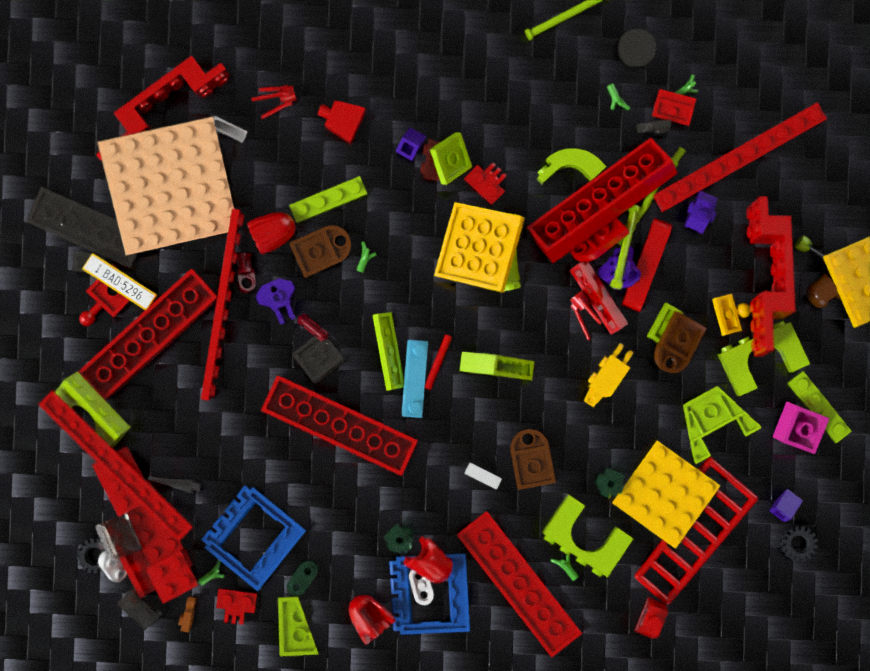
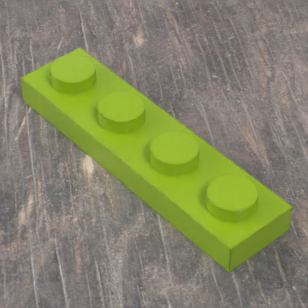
M359 176L289 206L296 223H300L367 195V192Z
M392 312L373 315L386 391L404 388V377Z
M801 371L787 383L808 410L829 418L825 431L835 443H838L851 432L804 371Z

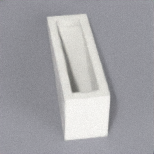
M213 116L217 132L240 142L244 141L247 131Z
M469 463L465 474L497 489L502 478L472 463Z

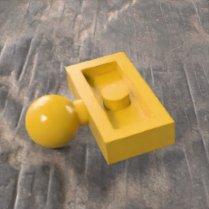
M732 294L712 299L722 336L742 331L739 317H748L751 313L750 306L747 303H740L736 307Z

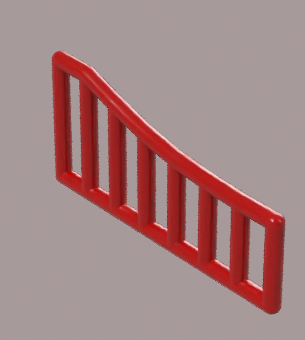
M708 457L698 470L705 474L712 467L743 493L748 500L740 507L718 489L714 495L736 514L728 522L708 504L703 511L724 529L716 537L699 521L696 520L692 526L707 538L711 544L703 551L687 536H684L681 542L699 557L698 560L691 566L662 539L649 558L635 573V579L666 605L672 603L758 500L756 494L712 457ZM662 552L687 572L680 581L656 561ZM650 567L674 586L668 595L663 593L644 576Z

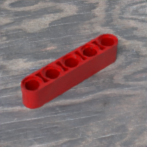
M654 218L635 266L641 271V277L631 287H627L622 306L640 312L672 230V224Z

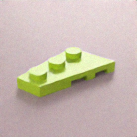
M278 597L280 656L318 654L298 597Z

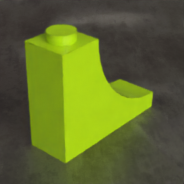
M462 352L460 371L532 380L535 361Z

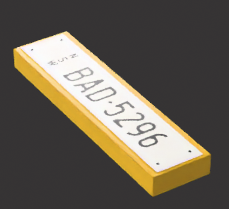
M94 253L91 254L82 268L144 310L150 307L158 296Z

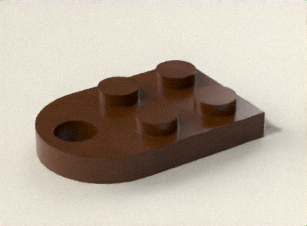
M332 225L323 227L289 243L305 278L344 261L351 251V240L347 232L338 226ZM344 236L346 238L345 245H336V238Z
M674 311L655 348L654 357L657 366L668 373H678L685 369L706 328L685 315ZM671 357V365L666 367V360Z
M526 429L517 433L510 445L517 489L521 490L556 483L549 444L545 436L533 429ZM526 433L533 436V442L529 445L524 444L522 441V437Z

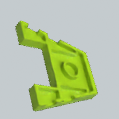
M718 386L683 404L695 464L711 456L702 437L736 419L745 436L761 429V426Z

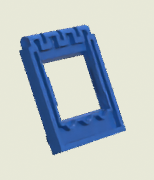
M244 486L237 494L241 502L239 503L233 499L225 509L229 517L227 518L221 514L212 526L217 532L215 533L209 529L201 540L207 544L204 547L255 590L259 591L307 530L254 487L249 489L247 486ZM257 503L262 507V510L276 521L281 522L285 528L249 571L234 556L222 549L221 546L254 504Z
M466 553L445 554L447 558L449 557L453 561V570L448 578L450 622L412 623L409 567L404 565L405 557L416 556L396 557L397 560L389 561L390 575H397L398 577L390 578L391 594H398L399 596L391 598L392 613H399L400 615L394 617L396 621L393 623V631H400L401 635L470 631Z

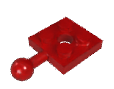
M97 279L86 290L97 303L90 311L82 312L79 320L84 326L92 325L95 321V315L102 308L115 318L127 306L130 300L119 293L111 296L109 294L110 287Z

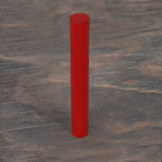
M445 334L425 383L424 388L431 390L452 339L449 335Z

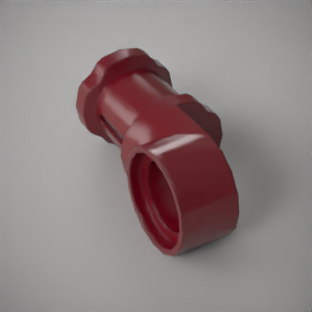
M240 253L237 258V288L242 293L250 292L256 283L254 269L251 266V253ZM242 279L249 280L251 287L248 289L244 288L241 284Z

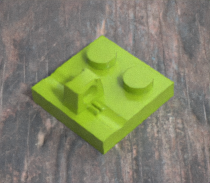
M455 132L430 149L441 184H449L472 168L461 133Z

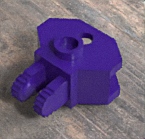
M699 191L695 201H691L687 212L689 214L684 227L692 228L698 231V233L703 234L709 221L713 222L717 212L714 209L718 198Z
M632 246L629 247L622 276V280L624 279L625 282L622 288L631 287L641 277V271L635 267L633 262L634 251ZM616 248L613 257H609V260L599 268L598 276L610 286L615 276L621 248Z
M279 278L261 286L256 296L257 301L260 305L272 308L280 324L285 323L284 317L279 310L284 307L287 308L288 315L292 320L296 318L290 301L296 291L293 282ZM273 287H277L275 293L272 292Z

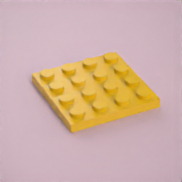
M455 202L434 276L504 293L524 217Z
M867 237L823 256L854 328L870 321V237Z
M656 441L612 503L676 549L720 485L659 441Z

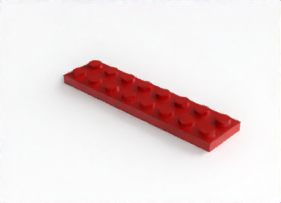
M487 511L456 534L551 657L582 634Z

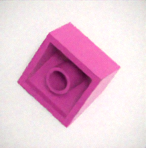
M786 402L773 438L815 454L829 418Z

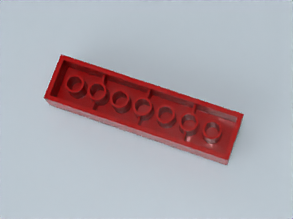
M650 138L530 224L527 229L532 239L550 261L554 263L675 176L677 171L674 162Z
M190 269L82 367L78 373L107 402L217 302L218 295L195 270Z
M277 375L261 411L401 476L418 441Z

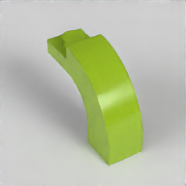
M575 148L564 149L555 152L546 159L550 166L547 167L545 165L538 172L537 180L542 185L558 170L571 167L581 171L591 181L606 166L599 158L588 151Z

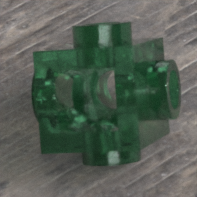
M605 468L603 474L600 473L595 482L598 485L597 489L601 490L599 494L610 498L611 495L616 497L617 494H621L625 486L622 483L625 475ZM609 481L613 483L611 487L607 485Z
M398 523L383 537L388 542L386 546L393 553L396 551L399 554L402 551L406 553L413 546L411 543L413 541L411 537L413 533L406 526L402 528ZM402 537L403 542H398L396 538Z

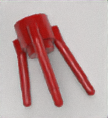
M287 85L259 88L260 92L278 91V93L252 98V101L280 97L281 102L285 101L282 105L262 115V119L285 107L292 106V101L296 100L293 86L288 87Z
M583 291L570 299L573 303L570 307L574 310L587 340H590L591 337L578 308L580 311L586 309L598 324L602 322L588 306L591 303Z

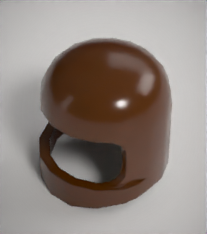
M826 274L811 283L806 291L809 301L817 308L827 307L829 300L833 297H836L838 300L841 298L836 285Z

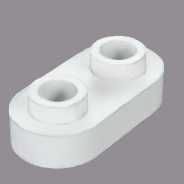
M106 550L100 555L98 563L106 576L114 582L122 581L127 572L117 554L111 550Z
M411 570L409 580L414 598L417 603L427 605L433 600L434 596L431 582L424 577L416 579V572ZM422 591L427 592L428 596L426 598L420 596Z

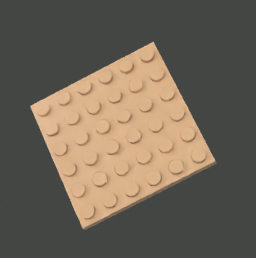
M213 117L98 141L126 255L228 232L231 211L234 209Z

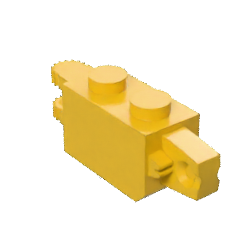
M621 343L612 355H609L608 358L604 356L599 363L600 370L597 373L593 372L588 379V382H590L589 390L583 401L592 407L602 397H610L630 369L626 364L634 352L629 350L622 362L616 358L623 349L624 345Z

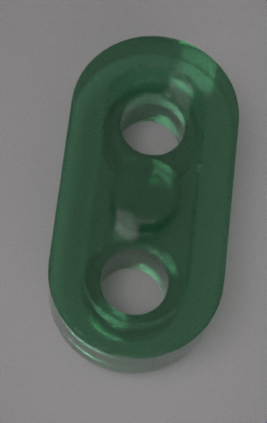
M305 561L299 566L287 582L289 594L300 596L305 592L318 574V567L314 562ZM305 568H310L311 574H305ZM294 583L299 584L300 588L298 590L293 589Z

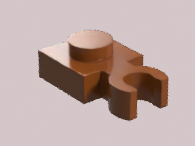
M189 596L187 598L185 612L180 615L179 619L181 631L189 632L191 630L197 600L195 597Z

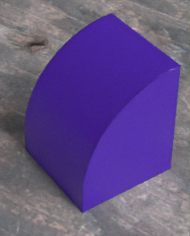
M410 127L402 137L396 152L412 161L427 136Z
M787 489L778 497L769 511L783 522L792 519L803 500Z

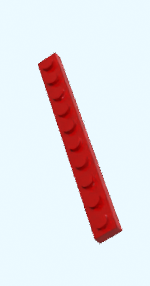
M817 102L654 194L653 198L661 212H664L825 121L827 118Z
M232 209L201 400L209 401L211 396H215L216 385L213 384L214 378H217L219 374L217 360L221 359L222 355L220 341L224 340L225 337L223 323L228 319L229 310L226 309L227 302H230L232 295L229 287L235 277V272L232 271L233 264L237 263L238 253L235 250L236 245H239L241 240V234L238 232L239 226H243L244 215L241 214L242 210Z
M51 391L39 404L176 540L180 541L193 528L168 501L55 391Z

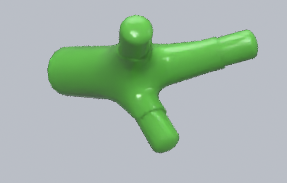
M691 75L687 84L675 93L681 95L688 93L697 94L698 91L692 89L696 85L694 81L695 75Z
M615 85L607 86L612 97L611 109L614 110L616 103L629 110L630 106L621 99Z
M364 241L362 242L361 259L356 269L362 273L368 261L376 256L375 252L369 254L370 249L366 247Z
M566 555V562L564 560L551 559V562L565 570L572 581L579 577L570 564V555Z
M219 559L210 572L198 579L202 586L212 579L224 578V574H218L221 563Z

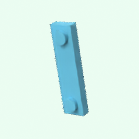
M407 340L402 404L403 417L422 418L428 341Z

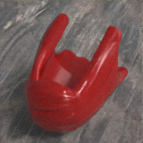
M282 212L256 217L247 223L261 254L276 250L286 243L295 232L293 218Z
M421 536L419 538L421 543L420 554L416 557H405L404 565L431 582L441 583L446 581L453 570L452 559L447 558L429 537L425 539Z
M359 595L353 598L349 605L350 618L365 644H369L379 634H382L384 629H388L390 626L389 622L393 624L396 621L394 616L384 606L369 595Z

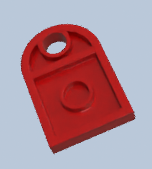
M615 218L570 252L577 261L589 262L601 256L630 232Z

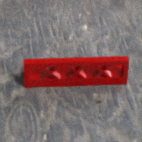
M581 262L570 270L610 334L615 333L628 324L589 262Z
M125 519L106 528L104 531L139 597L142 598L155 591L156 589L146 571L149 565Z

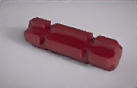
M306 314L298 316L297 322L304 326L313 336L321 342L327 340L328 332L322 329L321 326L312 319H309Z

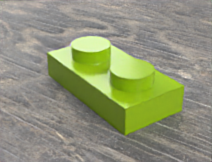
M665 303L647 337L658 343L673 312L677 311L681 314L683 312Z

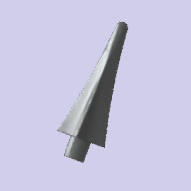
M149 477V481L168 485L187 493L199 492L201 484L194 483L195 480Z

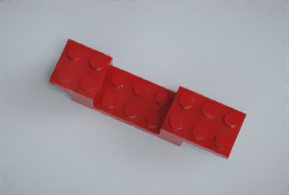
M192 56L114 112L127 131L122 136L152 130L141 116V113L145 114L152 110L156 102H162L167 99L168 94L173 90L177 91L182 88L185 81H187L199 98H206L213 92L212 89L216 86L220 87L228 81L229 73L220 63L205 74ZM99 152L96 155L100 159V161L103 162L101 153Z
M759 197L748 206L746 211V217L749 219L747 237L750 238V244H772L770 256L773 257V264L771 265V275L774 278L772 292H763L752 299L750 303V312L753 313L751 331L754 336L751 348L754 351L755 357H762L774 350L773 319H784L795 312L791 216H768L767 197Z
M125 447L119 450L117 453L143 477L129 448ZM98 462L93 464L92 466L118 517L123 515L149 567L146 568V571L162 602L165 603L198 586L199 584L190 568L193 564L181 540H176Z

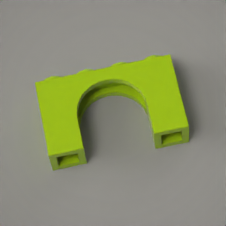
M781 321L774 324V348L780 353L788 372H794L809 365L808 358L791 322L785 323ZM749 336L739 340V345L735 347L728 345L721 349L722 353L717 354L736 396H741L757 389L748 368V357L752 351L751 343L754 339H750Z
M78 372L65 379L57 389L56 393L71 408L78 405L90 413L96 425V432L112 448L130 429V426Z
M567 494L542 533L546 535L544 539L551 544L556 542L561 545L560 550L567 555L572 553L577 556L576 561L583 566L589 564L593 567L592 572L602 577L605 575L608 577L633 538L615 527L600 548L592 551L578 548L572 540L571 529L585 506Z

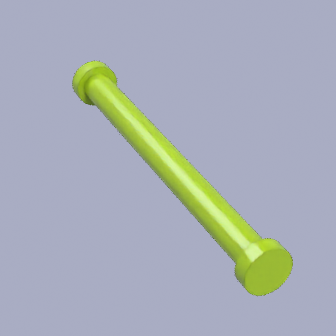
M586 0L531 30H525V34L530 41L534 36L603 0Z
M633 205L628 209L630 213L626 228L630 233L623 238L615 276L611 281V286L616 289L622 288L623 285L622 276L637 213L640 212L638 205Z

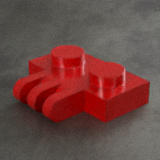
M494 162L485 171L477 165L464 178L491 206L505 192L499 184L507 176L503 173L500 178L497 177L502 171L500 168L494 173L491 171L496 166Z
M219 588L216 608L225 609L224 622L228 623L229 615H231L232 623L236 624L237 616H239V624L243 625L245 612L255 613L257 593Z

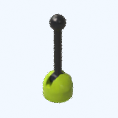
M802 235L797 241L795 248L801 252L811 251L824 260V255L811 247V240Z

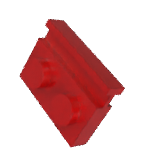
M659 89L652 116L689 126L696 98Z

